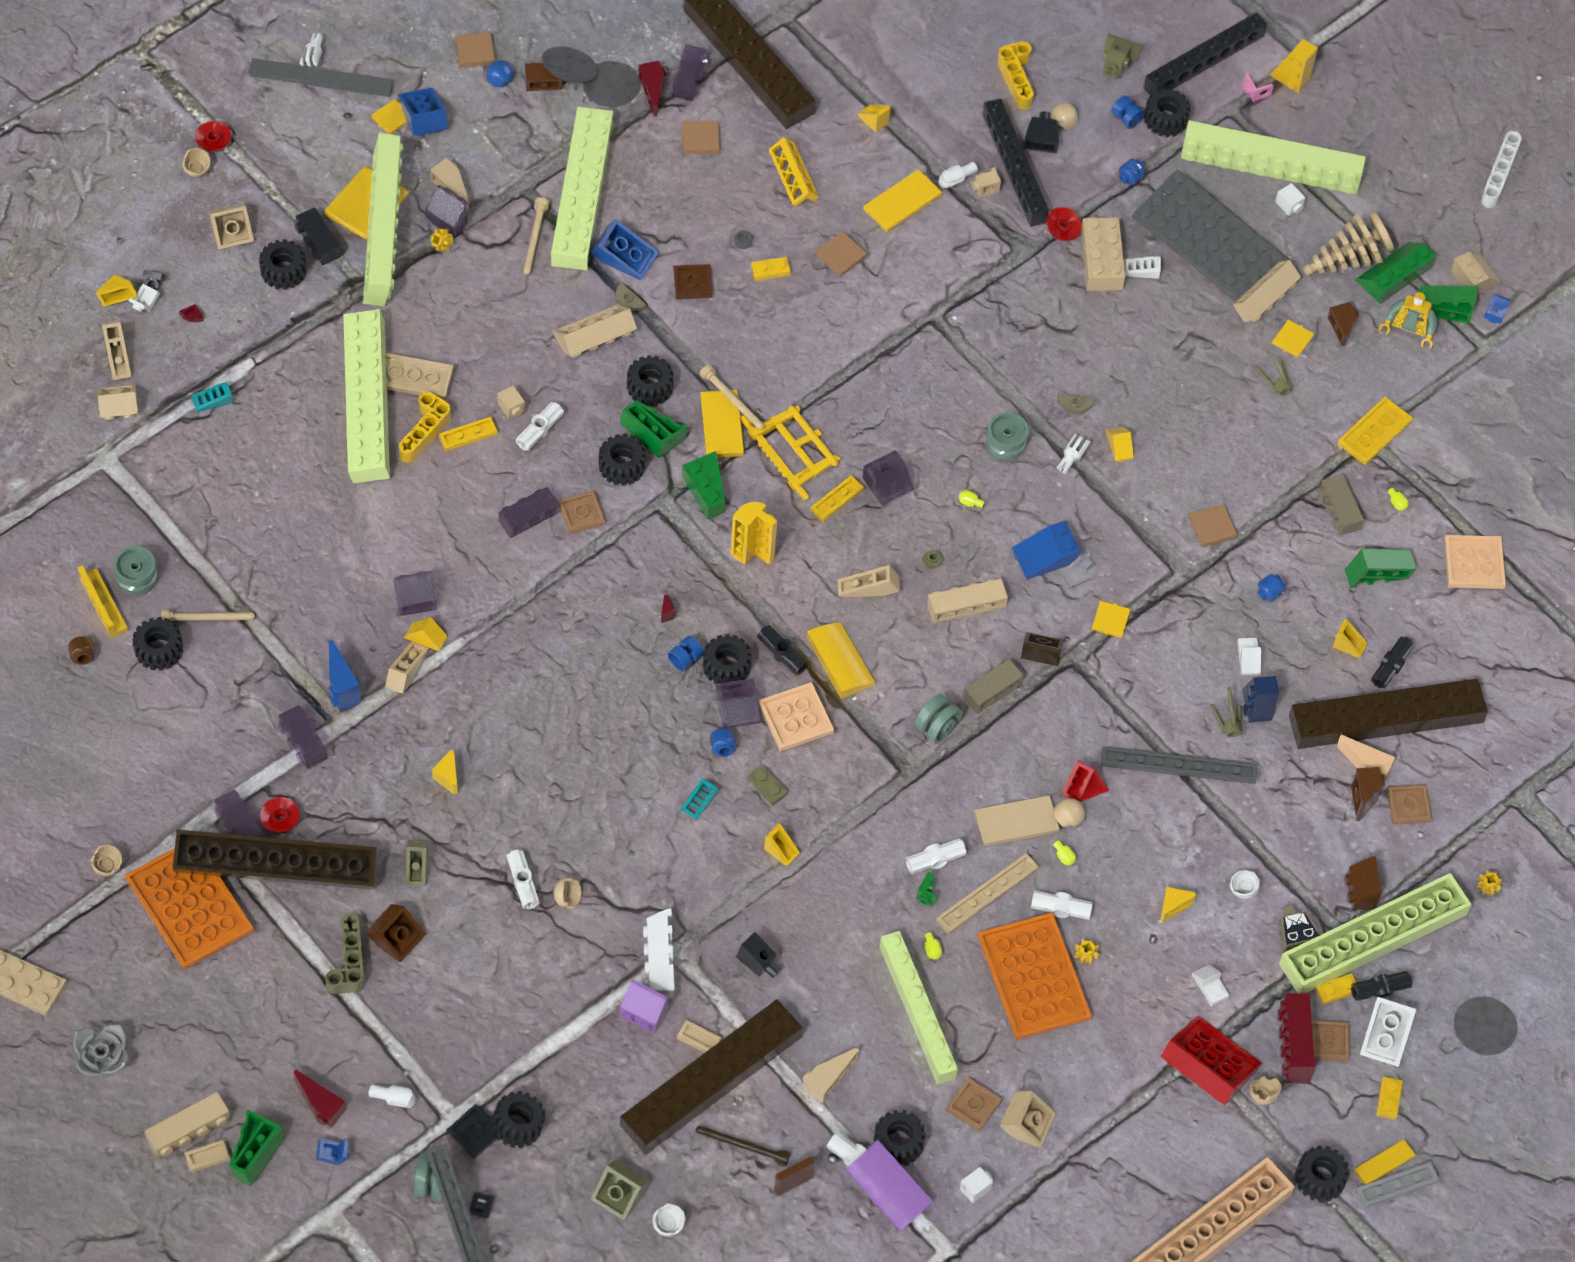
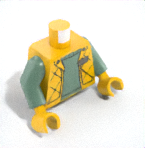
M1417 292L1414 297L1407 295L1405 300H1399L1391 305L1385 317L1386 321L1380 324L1379 331L1382 326H1387L1388 330L1385 334H1388L1390 323L1393 322L1392 326L1425 337L1427 334L1421 346L1424 347L1425 341H1429L1430 349L1434 345L1432 336L1435 335L1438 321L1434 311L1431 310L1432 304L1425 301L1423 293Z

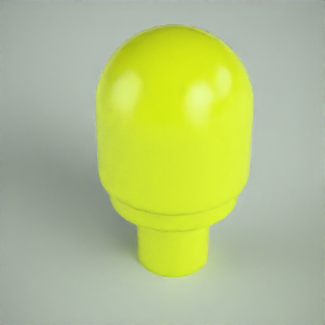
M1394 488L1388 490V494L1391 496V504L1398 511L1406 510L1409 506V501L1404 494L1396 492Z
M963 490L959 494V501L968 507H974L975 505L982 508L985 501L978 499L976 493L969 490Z
M1060 840L1056 841L1053 846L1057 849L1056 854L1060 861L1067 866L1074 864L1076 855L1073 850L1067 845L1064 846Z
M932 932L926 933V942L924 943L926 954L932 960L939 959L942 955L940 942L934 939Z

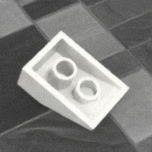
M1377 997L1360 1055L1399 1067L1417 1009Z

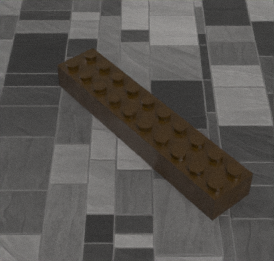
M684 0V12L786 130L815 114L816 100L729 0Z
M1477 678L1293 704L1290 709L1289 719L1297 749L1338 744L1341 735L1359 741L1484 723L1488 710Z
M176 829L172 869L173 872L373 890L377 847Z
M776 999L620 1116V1127L641 1151L647 1155L801 1039L803 1027Z

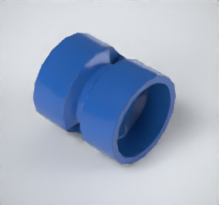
M1128 95L1120 97L1111 108V112L1118 119H1121V122L1128 129L1137 126L1145 115V112L1138 105H1135Z
M687 636L679 643V646L676 645L671 649L667 656L673 666L683 672L692 665V661H697L704 654V651L695 638Z

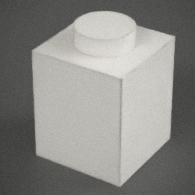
M1291 183L1278 191L1275 202L1288 216H1291L1294 213H1299L1304 208L1305 197Z
M979 1167L961 1180L960 1190L973 1204L992 1190L993 1178L989 1172L983 1171Z

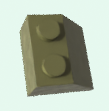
M616 1159L606 1166L591 1196V1200L625 1221L643 1197L651 1180Z

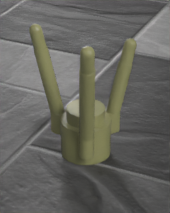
M1275 357L1281 377L1275 380V385L1257 365H1254L1255 370L1270 385L1274 393L1279 392L1280 395H1286L1293 390L1284 360L1280 363L1279 358Z
M1228 687L1231 718L1227 719L1224 724L1214 705L1211 704L1210 707L1221 727L1222 734L1226 733L1227 737H1237L1243 731L1242 706H1238L1237 719L1235 718L1231 688Z

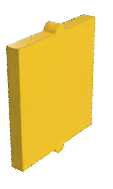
M393 99L371 115V118L379 124V128L382 127L388 134H393L407 124L401 104L396 99Z
M1288 319L1272 341V344L1283 349V352H1288L1298 358L1313 338L1314 333Z
M1100 601L1091 630L1104 633L1106 636L1112 635L1122 638L1130 609L1118 606L1116 603L1111 604Z

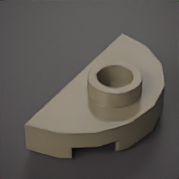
M623 283L619 284L615 293L617 304L630 308L631 311L638 310L640 312L646 309V304Z
M1058 393L1059 405L1071 414H1083L1093 407L1095 401L1093 397Z

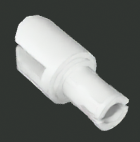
M313 33L311 42L306 44L300 60L301 66H318L322 54V48L320 47L323 41L322 34L317 33L316 35V33Z
M970 162L962 167L955 165L944 170L939 178V185L942 188H948L963 182L966 176L977 173V165L974 162Z
M1076 433L1064 449L1065 456L1057 466L1060 472L1064 469L1062 472L1064 474H1067L1074 461L1080 460L1091 443L1089 440H1086L1082 446L1084 437L1080 436L1076 441L1078 437Z
M372 1084L369 1090V1097L384 1099L388 1105L411 1108L416 1103V1097L410 1088L396 1085L386 1088Z

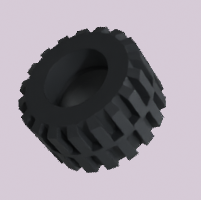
M1164 88L1161 91H1155L1146 102L1144 115L1146 127L1152 129V133H1158V136L1165 135V137H1169V135L1176 136L1177 133L1181 134L1183 129H1186L1191 109L1189 100L1185 99L1186 96L1184 94L1181 95L1180 91L1176 90L1175 92L1170 88L1169 90ZM1161 111H1169L1173 114L1167 115L1162 113Z
M283 239V241L275 240V243H268V247L264 246L263 252H260L259 264L261 277H263L265 283L268 282V286H275V289L278 290L279 288L287 290V287L294 288L295 284L299 285L301 283L300 280H304L306 260L300 245H295L293 241L287 242L286 239ZM280 262L290 263V265L286 267L275 266Z
M647 355V358L639 357V361L634 360L633 365L630 364L627 371V390L629 396H632V400H638V402L644 403L646 406H649V404L657 406V403H664V399L668 400L673 392L674 376L671 365L666 363L665 359L662 358L660 360L658 356L653 358L651 355ZM645 378H654L657 379L658 382L654 384L644 383L642 380Z
M617 434L614 438L609 437L608 442L604 441L599 449V471L603 478L607 477L609 483L613 481L614 485L621 483L622 486H626V483H629V485L633 484L634 480L638 481L640 476H643L646 467V451L644 445H641L640 440H635L634 436L627 437V434H623V436ZM623 456L631 459V461L618 463L613 459Z
M157 617V620H153V618H150L148 622L143 621L142 626L138 625L136 632L133 634L135 656L140 664L143 663L145 668L149 666L150 670L154 671L155 668H158L159 671L163 670L164 667L169 669L171 664L175 665L177 659H180L182 656L183 643L180 629L176 627L174 622L170 623L169 619L165 618L162 620L161 617ZM155 640H164L168 642L165 646L161 648H152L148 646L151 642Z
M725 634V637L719 635L717 639H711L710 643H707L706 649H704V673L709 681L713 680L715 685L719 683L721 687H725V685L733 687V684L739 685L741 680L745 681L747 675L750 674L751 650H749L748 643L744 644L745 640L742 638L737 639L738 636L733 635V637H729L730 634ZM728 656L734 658L737 662L732 665H724L718 659Z
M517 1091L516 1094L510 1092L508 1096L504 1095L498 1101L491 1118L493 1134H497L496 1138L498 1140H503L502 1144L507 1145L508 1143L512 1148H515V1146H519V1148H524V1145L530 1146L532 1142L538 1139L546 1117H544L546 1112L545 1109H542V1103H538L535 1096L533 1098L530 1097V1094L527 1092L522 1094V1091ZM519 1115L523 1117L528 1124H517L513 1122L509 1116Z
M894 1110L893 1114L887 1112L885 1113V1118L882 1116L879 1119V1123L875 1126L873 1142L878 1140L900 1165L904 1163L907 1166L910 1160L915 1162L917 1156L920 1157L922 1154L926 1132H924L925 1127L923 1124L920 1125L921 1120L919 1118H914L915 1114H906V1110H902V1113ZM893 1132H903L909 1136L911 1141L904 1145H898L891 1142L888 1135Z
M1322 1145L1317 1146L1316 1150L1312 1147L1308 1152L1305 1151L1300 1158L1295 1172V1182L1298 1183L1299 1191L1303 1190L1302 1194L1305 1197L1309 1195L1312 1201L1318 1199V1202H1323L1326 1199L1329 1202L1332 1200V1197L1336 1199L1343 1192L1349 1175V1169H1347L1348 1162L1344 1161L1345 1157L1343 1154L1338 1155V1150L1334 1149L1332 1151L1329 1146H1326L1324 1149ZM1316 1167L1325 1168L1332 1174L1333 1179L1328 1181L1319 1180L1313 1175L1311 1169Z

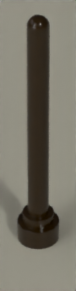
M703 1126L696 1127V1133L772 1158L774 1162H777V1165L786 1167L788 1164L790 1151L784 1149L782 1151H774Z

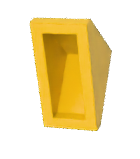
M870 104L857 114L873 131L877 132L889 123L890 106Z
M117 275L112 276L96 291L103 307L138 297L132 282Z
M1124 426L1106 429L1105 432L1115 462L1133 459L1131 432Z
M429 617L412 622L404 638L440 651L447 640V635Z
M1344 619L1336 634L1333 648L1360 658L1367 642L1347 619Z
M450 750L432 769V778L451 793L458 794L454 750Z
M780 823L765 836L764 849L785 866H788L800 854Z
M1166 887L1160 921L1163 923L1193 905L1196 894L1191 891Z

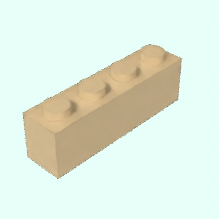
M1290 260L1279 261L1243 294L1233 306L1244 322H1255L1262 317L1261 314L1264 311L1273 307V303L1276 300L1283 298L1287 290L1296 286V281L1301 276Z
M990 579L979 584L972 583L965 587H953L947 591H935L928 594L927 606L933 623L1005 608L1008 597L1002 579Z
M216 1092L144 1131L145 1137L156 1157H165L170 1155L174 1149L180 1146H187L193 1139L207 1135L215 1127L224 1126L230 1120V1114L220 1095Z

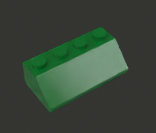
M1407 242L1383 259L1381 264L1373 266L1357 277L1355 281L1379 304H1382L1433 268L1436 254L1424 243Z

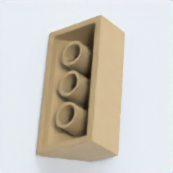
M616 304L552 330L564 353L577 357L582 354V351L597 349L599 344L614 342L615 338L619 336H628L637 328L630 308Z

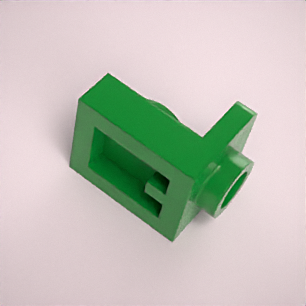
M927 872L917 891L916 899L923 905L934 907L937 898L932 893L936 885L934 883L935 874Z

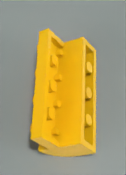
M760 502L746 503L733 515L730 555L744 565L754 555L769 565L774 561L777 520L771 514H766L767 505Z

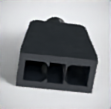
M1042 111L1039 113V117L1034 116L1031 118L1025 135L1023 149L1057 154L1059 142L1057 120L1050 119V113Z
M756 932L741 944L736 958L757 976L760 977L766 972L774 979L781 971L774 964L777 956L776 953Z

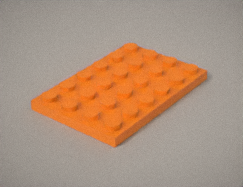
M174 849L125 874L124 877L183 970H186L253 933L254 928L220 876L173 872Z
M1053 913L977 932L979 944L1015 1041L1092 1019Z

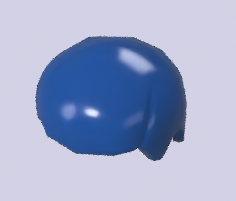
M497 60L489 65L486 79L492 86L502 88L507 82L511 83L515 72L510 63L505 60Z

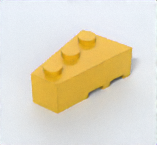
M1302 39L1269 76L1299 93L1310 81L1318 47Z

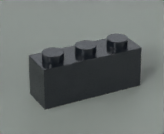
M315 207L295 216V229L298 234H302L303 241L307 247L311 248L315 260H319L323 266L342 257L340 244Z

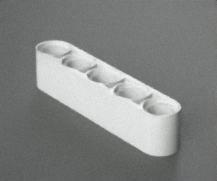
M1510 131L1506 134L1485 186L1481 202L1487 208H1493L1497 205L1518 152L1522 137L1516 131Z

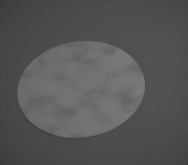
M553 47L546 50L542 55L544 67L559 79L582 83L592 80L597 74L595 62L579 50L569 47Z
M605 61L596 64V76L590 81L583 82L586 95L593 102L606 107H618L629 103L636 97L640 89V80L635 70L627 64L618 61Z
M1475 997L1465 1001L1457 1009L1454 1016V1030L1460 1042L1469 1050L1482 1055H1495L1507 1050L1513 1044L1517 1035V1022L1512 1011L1502 1002L1490 997Z

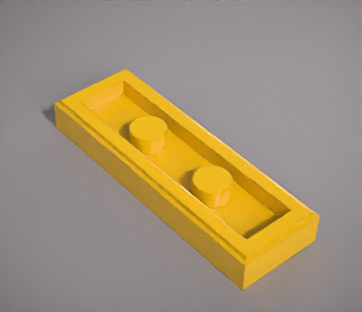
M490 416L439 433L438 436L445 452L498 435V430Z
M851 475L812 505L810 511L824 522L863 492L864 486Z
M1403 1139L1355 1168L1354 1173L1363 1185L1381 1179L1414 1159L1416 1155Z

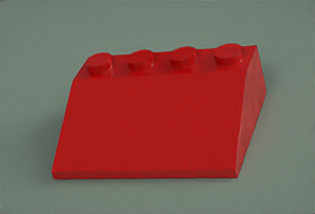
M1199 1015L1169 1040L1160 1056L1169 1065H1172L1224 1106L1240 1091L1262 1065L1260 1061Z

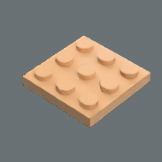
M1445 535L1444 546L1448 588L1505 589L1506 582L1501 536Z
M812 682L758 700V706L780 752L834 733V728Z

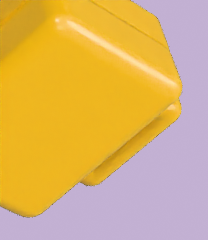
M363 167L324 210L326 217L363 239H367L372 179V169L370 167ZM398 185L400 195L397 203L400 205L407 198L408 191Z

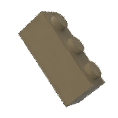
M1344 475L1323 479L1319 488V495L1322 499L1324 498L1326 510L1333 518L1334 528L1338 529L1340 535L1361 530L1364 519Z
M1010 659L1004 663L1000 662L989 673H983L974 683H968L964 688L963 699L976 714H979L1021 686L1024 675Z

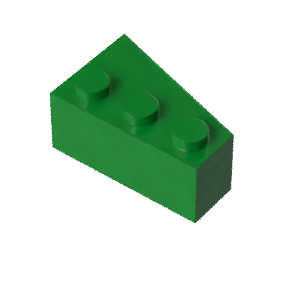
M1478 286L1420 287L1419 292L1425 295V301L1432 304L1431 310L1434 311L1436 318L1469 324L1476 303Z
M638 401L633 402L622 410L620 424L658 458L685 441L688 429L687 425L682 424L681 426L673 422V418L668 416L665 418L657 414L656 410Z
M716 451L683 464L682 478L707 520L725 512V498Z
M1385 548L1361 549L1345 568L1350 588H1356V584L1366 582L1367 585H1374L1373 581L1384 580L1385 583L1405 580L1416 570L1411 550H1402L1400 548L1395 550Z
M247 1109L246 1119L241 1127L238 1143H236L229 1168L235 1179L251 1186L283 1142L285 1135L280 1125Z

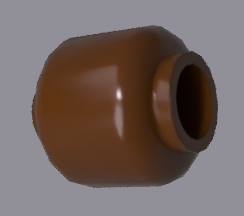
M78 636L73 638L68 644L69 656L75 664L85 665L93 660L95 650L90 638Z

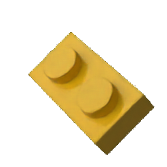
M787 257L751 262L754 281L790 276Z
M1351 973L1330 980L1316 987L1315 990L1322 1004L1325 1005L1352 996L1351 984L1356 983Z
M1382 1077L1376 1116L1396 1120L1402 1080Z

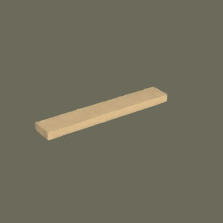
M1025 853L936 918V922L949 935L1039 870V866Z

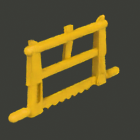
M791 405L788 407V410L769 417L768 421L763 422L764 428L762 430L753 426L752 422L745 415L740 417L741 422L747 428L748 434L753 440L758 441V447H762V452H766V457H770V462H774V467H778V472H782V477L788 479L791 489L793 491L796 490L805 501L809 499V495L801 485L812 477L816 478L829 467L837 466L838 461L841 460L837 455H833L819 438L822 436L819 429L813 431L802 417L798 405L796 407ZM794 418L807 435L795 440L783 424ZM777 428L808 468L793 475L763 435ZM813 441L825 456V459L814 464L801 448L802 445Z

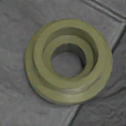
M930 550L924 554L923 562L928 568L935 569L942 563V556L939 552Z

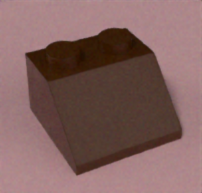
M1380 767L1356 769L1351 784L1356 821H1361L1377 803L1379 795L1382 794L1385 777L1384 774H1381Z
M1372 856L1349 866L1347 874L1344 875L1345 885L1349 888L1347 900L1348 903H1351L1352 910L1376 909L1382 890L1376 856Z
M390 904L366 931L377 947L398 962H402L426 935L407 909L402 905Z

